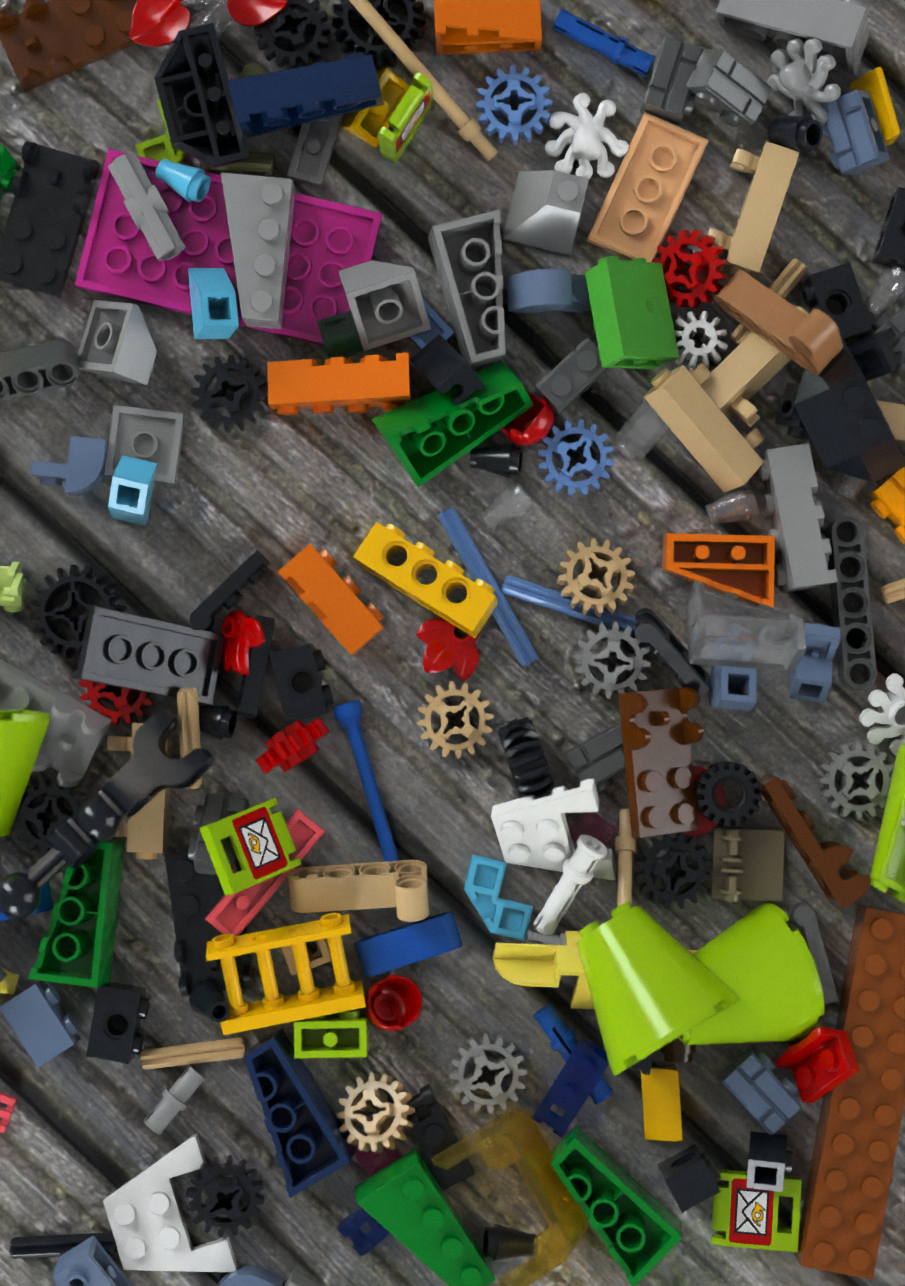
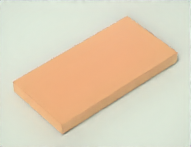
M644 112L629 145V150L623 158L589 233L587 242L627 260L645 258L646 262H652V259H655L659 252L657 247L661 246L709 140Z

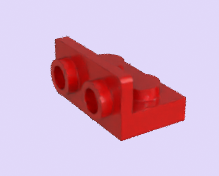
M828 1026L814 1028L808 1033V1037L797 1044L789 1046L786 1049V1053L775 1060L777 1068L792 1069L802 1102L814 1103L859 1071L845 1030L829 1029Z

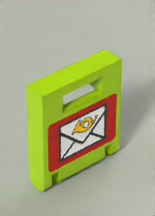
M419 72L413 77V85L411 84L388 120L389 126L393 127L394 131L391 132L387 128L381 127L378 132L380 153L394 164L397 163L433 107L432 82Z
M276 797L199 828L225 896L240 892L302 864L300 858L289 860L288 854L295 852L296 848L282 812L278 811L272 814L270 808L278 804ZM228 836L242 869L234 873L220 841Z
M717 1169L722 1177L719 1180L729 1181V1185L717 1184L721 1192L713 1196L712 1229L726 1231V1234H712L711 1244L798 1253L801 1176L784 1175L783 1192L746 1188L747 1171ZM779 1196L793 1198L791 1229L777 1227Z

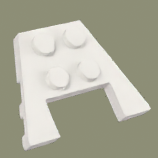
M594 779L583 780L580 783V787L567 790L565 786L552 790V795L539 799H534V795L493 806L491 819L505 863L563 872L562 865L564 861L570 859L575 852L565 813L598 812L599 797ZM607 849L608 853L605 858L599 859L593 869V877L616 880L617 867L612 849Z
M198 1134L187 1138L182 1144L169 1151L157 1162L140 1172L103 1200L124 1270L234 1272L237 1270L238 1266L229 1236L199 1246H192L172 1177L198 1170L202 1163L206 1164Z

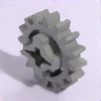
M614 620L612 628L607 629L602 621L599 622V631L597 633L591 628L586 630L589 637L588 641L584 639L578 640L577 644L583 649V652H574L573 658L582 661V664L575 667V673H585L581 684L583 686L590 682L594 684L592 689L594 695L600 689H604L606 698L610 699L612 691L617 690L618 693H625V688L628 686L636 691L638 686L635 680L637 678L646 680L647 674L641 669L642 667H650L651 660L642 658V655L650 652L649 646H640L639 643L641 641L636 636L633 637L631 635L632 625L628 624L624 630L619 629L618 620ZM608 637V642L603 647L590 650L597 641ZM621 638L633 647L635 654L624 650L620 645ZM611 651L616 652L618 659H622V661L615 663V667H609L607 660L602 659V657H608ZM589 664L601 670L604 674V680L598 678L591 671ZM633 669L628 677L616 682L617 676L624 670Z
M853 742L852 750H849L846 744L839 745L841 754L837 755L829 752L827 755L832 761L830 765H820V768L826 772V777L818 778L817 782L826 784L827 788L820 793L821 797L832 798L828 804L830 809L841 806L840 815L843 817H847L851 810H853L854 819L861 820L863 811L870 817L876 816L875 806L885 809L886 802L883 799L885 796H888L889 784L892 778L889 777L888 772L894 769V764L883 763L887 756L885 752L874 755L875 745L868 744L864 751L860 742ZM856 756L867 759L859 766H854L851 762L847 761V759ZM836 771L840 774V786L837 789L835 787ZM879 772L880 785L877 789L875 787V775ZM853 773L863 774L860 779L863 783L862 787L851 786L854 783V779L851 777ZM855 795H861L867 800L863 804H850L847 801L851 800Z
M484 1033L483 1042L479 1043L472 1036L470 1037V1048L467 1049L462 1045L458 1047L462 1057H452L451 1064L457 1067L458 1070L451 1071L449 1077L452 1080L459 1081L453 1086V1092L460 1093L463 1091L464 1095L461 1103L465 1105L470 1100L474 1101L475 1112H478L482 1105H487L488 1113L493 1114L494 1105L499 1104L503 1110H506V1099L510 1098L515 1102L519 1099L515 1089H525L526 1084L519 1079V1076L526 1075L527 1068L518 1066L524 1060V1056L522 1053L512 1054L515 1049V1043L510 1042L506 1046L502 1045V1035H498L495 1042H492L489 1039L488 1033ZM485 1050L497 1051L504 1056L495 1058L487 1055ZM473 1057L475 1062L474 1069L464 1076L466 1063ZM488 1066L490 1070L497 1069L494 1072L493 1080L489 1081L486 1076L480 1077L482 1075V1067ZM512 1070L511 1081L504 1090L501 1084L503 1077ZM479 1088L488 1091L491 1096L477 1094L474 1090Z

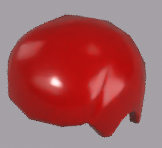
M533 393L528 395L534 406L500 429L514 444L526 446L540 442L548 435L555 422L553 408L545 398L542 397L540 399Z
M397 974L389 975L369 988L365 996V1011L368 1020L378 1029L390 1032L402 1030L420 1016L423 1004L420 988L408 977Z

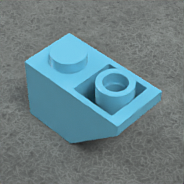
M189 268L188 277L194 339H229L239 327L236 292L225 269Z
M124 455L121 456L112 477L108 503L111 518L146 526L157 463Z

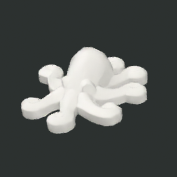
M580 93L573 100V106L578 116L566 112L551 114L549 119L551 128L557 130L562 128L564 124L570 128L566 129L557 140L548 141L545 145V152L551 157H558L565 146L569 144L570 147L564 159L555 163L554 169L556 171L570 174L574 161L578 160L579 167L576 169L575 175L589 178L590 180L593 174L590 161L597 160V173L604 178L611 177L615 172V166L608 161L607 150L603 143L607 144L611 153L617 157L625 156L629 150V144L626 141L617 140L616 136L608 128L603 127L605 117L614 116L616 105L611 100H604L600 102L596 115L592 117L587 109L591 102L590 96L586 93Z
M893 673L887 677L885 682L886 688L889 690L888 692L876 689L868 696V701L872 706L878 707V711L870 708L863 710L859 715V721L866 727L874 723L888 724L885 727L874 726L869 729L867 739L873 745L879 744L884 738H893L901 735L900 739L893 740L889 746L890 751L897 755L900 745L905 744V688L902 687L903 678L899 674Z

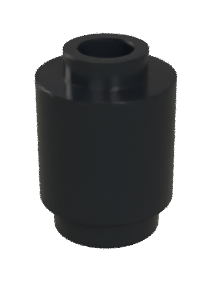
M780 115L772 121L768 130V139L771 143L800 153H807L820 145L823 132L821 124L810 116Z

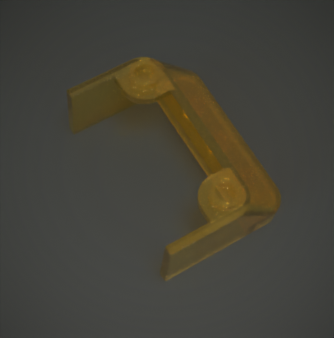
M514 1109L497 1117L431 1158L435 1166L448 1170L473 1153L478 1152L482 1161L493 1169H504L515 1163L549 1227L542 1230L534 1240L533 1252L535 1256L499 1278L498 1282L501 1286H529L567 1260L588 1229V1218L551 1166L552 1152L533 1117L525 1111Z

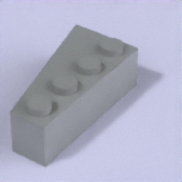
M720 0L716 10L721 27L762 42L766 40L767 36L771 37L773 42L786 50L790 40L799 38L805 43L809 39L817 38L822 43V49L817 53V60L822 55H832L835 61L845 64L843 71L852 75L856 74L869 38L867 8L855 0Z
M221 172L242 319L248 327L282 330L296 193L293 180Z
M500 209L432 226L428 236L461 356L473 370L496 364L502 361L506 355L502 295Z
M809 443L767 449L762 453L764 463L758 468L760 480H766L768 494L763 495V503L766 515L772 516L773 529L769 530V536H775V550H777L779 564L774 565L777 585H783V592L785 593L824 587L838 582L836 569L828 570L827 566L829 555L832 553L830 540L820 533V528L824 525L825 516L820 500L813 499L812 493L818 491V483Z

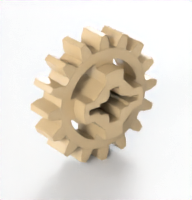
M595 538L591 539L587 548L581 541L578 542L575 547L576 553L568 550L564 556L567 562H560L558 570L564 574L558 576L557 584L566 586L560 595L562 598L571 596L572 601L569 605L571 609L578 604L583 606L582 615H586L589 609H594L596 617H600L605 607L611 614L614 613L616 610L615 602L623 606L628 599L624 593L631 594L634 585L627 582L633 580L635 576V571L626 570L631 563V559H621L619 557L622 551L621 547L616 548L614 551L610 550V541L608 540L604 542L602 547L597 546ZM579 563V569L582 574L573 580V569ZM592 573L595 577L601 575V582L599 583L597 579L591 580L589 578L590 574ZM618 576V588L613 593V586L611 585L610 581L614 580V578ZM584 594L593 596V597H595V598L587 597V596H585Z
M453 681L449 682V690L444 691L439 685L436 686L438 695L434 698L426 694L424 697L430 704L428 707L418 708L419 712L425 714V719L417 721V726H425L427 730L420 736L421 739L431 738L433 740L429 748L432 751L441 746L443 748V757H446L450 750H455L456 757L461 758L462 749L465 748L471 755L474 754L473 744L477 742L484 746L486 742L481 737L482 733H492L493 730L485 725L486 720L494 718L493 714L484 712V708L490 704L489 700L479 702L477 698L481 691L477 689L472 694L468 693V683H464L461 690L456 689ZM449 696L465 698L460 705L448 706L442 701V699ZM464 706H467L462 717L465 725L461 729L455 726L444 734V730L449 722L446 714L449 711L455 714L458 710L461 711ZM474 706L479 714L478 729L474 728L469 720V712ZM433 710L441 718V728L436 734L431 724ZM463 734L469 739L460 744L446 742L450 735Z
M370 1073L368 1081L359 1076L356 1078L357 1088L350 1086L345 1088L349 1094L348 1099H339L338 1101L341 1105L345 1106L343 1112L336 1114L337 1118L345 1120V1124L339 1130L344 1134H350L347 1142L355 1146L358 1144V1149L368 1152L371 1149L374 1153L382 1154L383 1145L388 1149L394 1150L395 1138L403 1141L406 1139L405 1134L402 1132L403 1128L413 1127V1123L407 1120V1115L415 1113V1108L406 1105L412 1098V1095L407 1092H401L404 1084L397 1080L393 1082V1077L383 1074L380 1079L378 1074ZM384 1090L392 1096L394 1103L388 1102L387 1094L384 1093ZM379 1108L385 1110V1111H379V1113H376V1112H378V1109H379ZM357 1123L364 1125V1132L367 1133V1136L359 1129Z

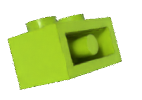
M360 1009L339 1012V1015H324L294 1021V1059L367 1057L368 1017L367 1015H360Z

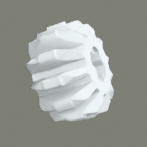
M689 311L686 314L687 322L680 318L675 320L674 325L678 330H674L678 352L680 351L679 358L675 360L676 364H681L686 358L689 360L687 369L692 368L694 370L697 361L699 364L703 363L707 369L709 368V360L715 364L720 362L721 357L718 352H725L728 347L720 339L726 337L728 333L726 329L715 330L720 323L718 317L709 323L706 321L708 317L707 311H702L699 320L696 319L693 311ZM695 334L701 335L703 344L700 348L694 347V340L692 339Z

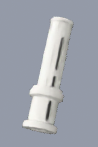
M580 835L577 839L578 846L575 852L562 865L563 874L561 879L553 889L542 911L533 922L536 930L544 935L554 934L582 885L592 880L593 869L599 859L605 858L608 853L606 846L598 839L589 835Z

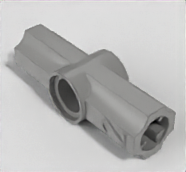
M133 152L131 154H123L114 159L108 168L125 198L123 202L137 228L143 231L154 256L159 262L176 257L186 247L168 216L170 212L155 184L152 186L139 158Z

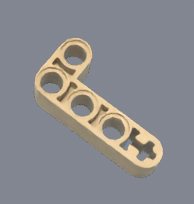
M420 860L301 867L287 874L290 907L292 911L297 913L396 907L398 919L406 922L420 921L429 915L427 865Z

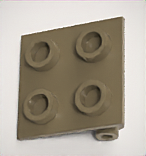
M713 828L711 899H723L730 902H738V900L783 902L785 830Z

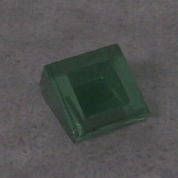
M351 311L317 321L328 358H348L363 352Z

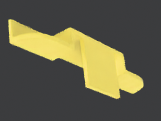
M579 931L565 932L566 945L495 943L492 959L495 969L504 979L513 984L526 987L558 988L561 975L578 976L570 1004L571 1009H594L577 942L582 938ZM689 950V951L693 954V953H695L697 950Z

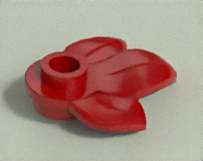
M233 610L227 615L222 624V633L225 636L222 663L226 672H230L233 669L239 674L249 675L250 647L262 645L265 642V636L256 618L246 615L243 611Z
M433 618L424 622L416 632V636L428 644L423 656L424 671L436 673L447 670L452 666L462 681L471 677L480 658L475 646L479 633L476 638L467 635L465 638L459 639L454 634L456 627L444 619Z

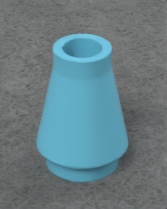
M162 159L156 168V178L163 181L188 202H201L209 191L211 178L205 174L204 169L171 162L167 159Z

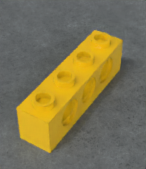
M376 522L353 556L356 564L471 637L476 638L498 604L497 597L493 594L495 589L481 579L477 578L473 582L463 576L465 573L464 569L454 562L447 560L444 564L434 558L435 552L425 544L417 542L416 545L408 542L404 539L406 534L396 526L388 523L384 527ZM396 552L407 554L406 561L400 566L389 564L390 557ZM426 570H432L437 573L435 581L428 585L421 584L418 581L420 574ZM460 588L467 592L465 600L460 603H452L448 600L450 592L454 589Z

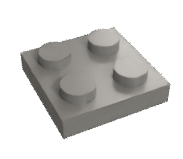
M113 405L104 475L113 477L120 458L124 455L157 463L154 482L176 485L185 414Z

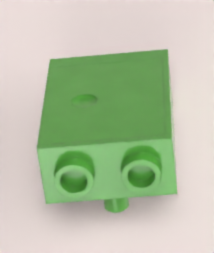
M608 256L598 260V265L585 272L593 315V327L596 332L602 368L659 369L679 358L662 263L646 262L645 258L625 261L619 260L617 256Z

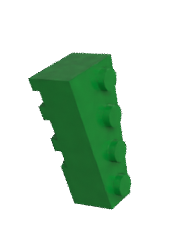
M503 361L476 372L485 387L481 391L477 389L461 403L453 404L450 401L451 397L461 389L460 384H455L451 390L442 395L438 390H435L371 419L400 465L417 487L534 406L521 381Z
M109 839L108 841L99 842L98 844L101 847L82 865L75 869H71L68 865L62 881L63 887L58 901L54 903L46 935L42 937L38 949L40 952L35 966L31 968L28 979L95 988L110 983L125 846L124 840Z
M575 1126L552 1150L551 1166L575 1202L580 1205L588 1217V1222L595 1232H598L608 1247L609 1253L626 1274V1278L631 1286H636L682 1239V1222L578 1126Z
M416 1149L411 1150L354 1187L357 1204L449 1286H487L495 1281L489 1260L484 1256L483 1251Z

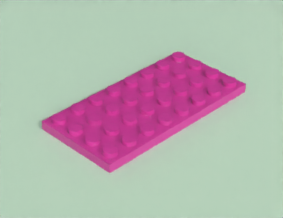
M108 149L75 281L77 288L192 315L188 269L224 268L236 292L238 323L240 327L350 352L356 326L338 271L373 259L383 217L382 213L295 193L282 330L248 327L243 321L221 175L205 172L211 178L207 195L201 202H188L167 184L156 178L155 172L160 161L137 156L152 186L155 184L170 212L168 216L186 247L176 257L159 262L147 243L143 231L137 228L123 202L125 198L108 168L114 159L128 153Z

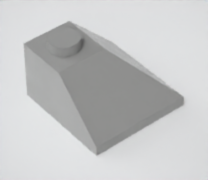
M556 170L519 171L502 240L570 257L589 178Z
M371 260L338 271L364 351L431 330L413 267Z
M93 300L78 352V369L127 383L147 385L149 377L154 370L157 350L140 307L133 303Z

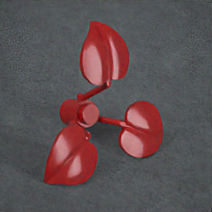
M138 0L132 16V27L129 34L131 41L149 47H160L174 43L178 31L188 29L191 22L190 12L180 4L183 0ZM228 0L227 9L237 23L243 26L254 27L262 25L276 16L286 7L288 0Z

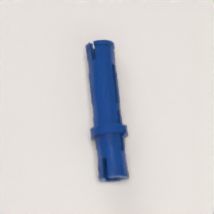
M561 9L552 30L611 59L610 63L616 66L619 63L645 78L656 59V56L630 44L629 39L625 37L620 39L603 29L574 16L565 9Z
M551 1003L542 1007L533 1015V1018L551 1040L549 1043L550 1047L554 1051L558 1050L574 1075L589 1093L595 1104L601 1103L613 1093V1089L609 1087L594 1063L575 1039L576 1033L573 1028H567Z

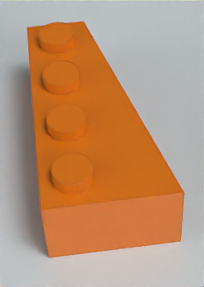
M409 352L396 353V360L388 361V358L376 354L365 355V358L360 359V363H353L352 359L345 357L325 359L324 365L317 366V360L314 359L267 362L268 405L271 410H277L278 415L298 414V409H312L313 414H332L333 408H348V413L362 414L368 413L369 407H383V412L387 413L411 402V364Z

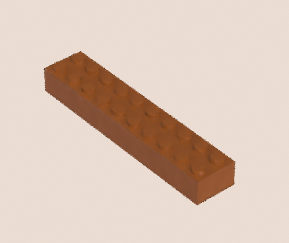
M858 904L835 1030L846 1031L859 1071L823 1096L799 1227L798 1253L794 1255L803 1267L873 1280L905 1104V912Z

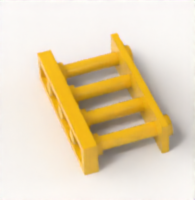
M329 913L321 916L320 920L239 936L221 934L214 937L212 941H208L206 947L207 961L220 959L229 1000V1016L226 1020L220 1022L223 1035L365 1008L362 980L356 982L350 980L341 936L351 934L349 914ZM327 938L336 983L331 987L319 989L314 986L306 942ZM292 945L300 990L298 993L283 996L278 990L270 949ZM256 952L265 997L262 1000L248 1003L243 1000L234 956Z

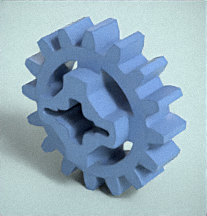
M511 65L510 73L506 75L499 68L497 69L496 80L489 76L485 78V85L488 89H478V97L484 100L476 102V111L484 112L479 116L478 122L480 125L489 124L487 128L488 136L493 135L495 132L499 133V143L501 144L505 141L506 137H511L512 144L515 146L518 143V137L521 136L529 143L531 142L532 131L539 135L542 134L543 126L540 122L549 123L550 114L544 110L552 109V100L544 98L549 94L550 89L548 86L539 87L541 83V76L539 74L533 79L529 78V68L527 67L522 71V74H518L515 65ZM520 85L529 89L533 94H528ZM507 86L500 95H494L500 88ZM510 101H517L518 110H511ZM527 116H534L528 123L521 126V122ZM495 117L502 118L508 126L500 123Z
M580 419L577 427H572L570 421L566 420L563 431H560L556 426L552 427L553 439L549 437L542 439V443L548 448L547 450H538L537 456L545 459V462L538 465V470L548 471L549 474L545 477L544 482L549 483L554 480L557 483L554 490L556 493L565 487L567 488L568 497H572L575 489H579L584 497L587 496L588 486L597 491L600 489L598 479L608 480L610 477L604 468L614 466V461L606 458V455L612 453L614 448L613 446L604 447L603 443L608 435L605 433L598 437L595 434L597 430L596 424H593L587 430L584 428V420ZM569 436H581L577 442L567 444L561 441ZM592 443L598 450L599 463L591 457L589 448ZM583 445L581 460L585 463L578 462L568 472L570 457L567 453L573 455ZM552 453L561 461L562 469L559 474L553 466ZM581 473L591 476L583 481H570L573 475Z

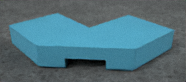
M472 854L464 890L489 932L525 941L533 905L499 897L507 863Z

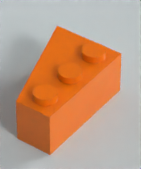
M434 0L436 55L541 51L540 0Z
M667 533L663 536V573L766 610L774 608L775 536Z
M310 543L283 566L278 573L289 583L303 602L309 606L348 653L354 656L385 629L379 623L384 619V616L371 602L365 606L356 595L361 590L348 575L343 579L338 576L333 570L338 564L325 549L318 553Z

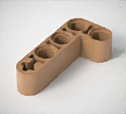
M738 270L714 296V300L724 312L815 375H819L843 348L839 329L827 314L816 308L808 315L744 271Z

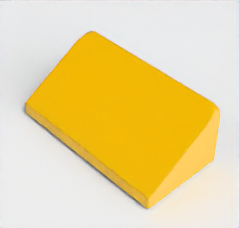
M877 67L853 81L850 85L851 92L858 89L870 92L886 146L895 142L901 132L883 69Z
M388 68L376 69L384 105L348 113L341 125L345 130L374 148H377L379 145L378 132L380 128L385 127L389 129L388 120L410 88L406 82Z
M676 1065L652 1066L650 1075L642 1074L640 1070L645 1140L683 1141L678 1068Z

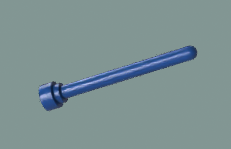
M360 699L332 707L336 721L340 720L341 726L346 727L384 860L388 862L399 861L359 722L362 721L360 714L363 713Z

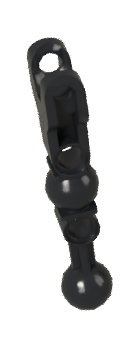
M170 709L158 711L138 728L133 739L134 752L130 761L98 791L99 797L90 798L82 803L77 812L76 820L69 818L66 823L53 832L48 839L52 849L27 873H11L1 879L0 911L4 915L19 919L35 912L41 901V888L67 864L71 869L82 865L101 847L98 844L99 842L108 841L117 834L121 827L122 819L128 821L163 789L191 787L212 766L214 756L203 748L194 749L181 759H170L165 752L166 741L177 728L178 723L175 714Z

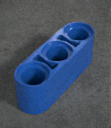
M452 911L437 914L354 942L364 977L381 974L463 946Z

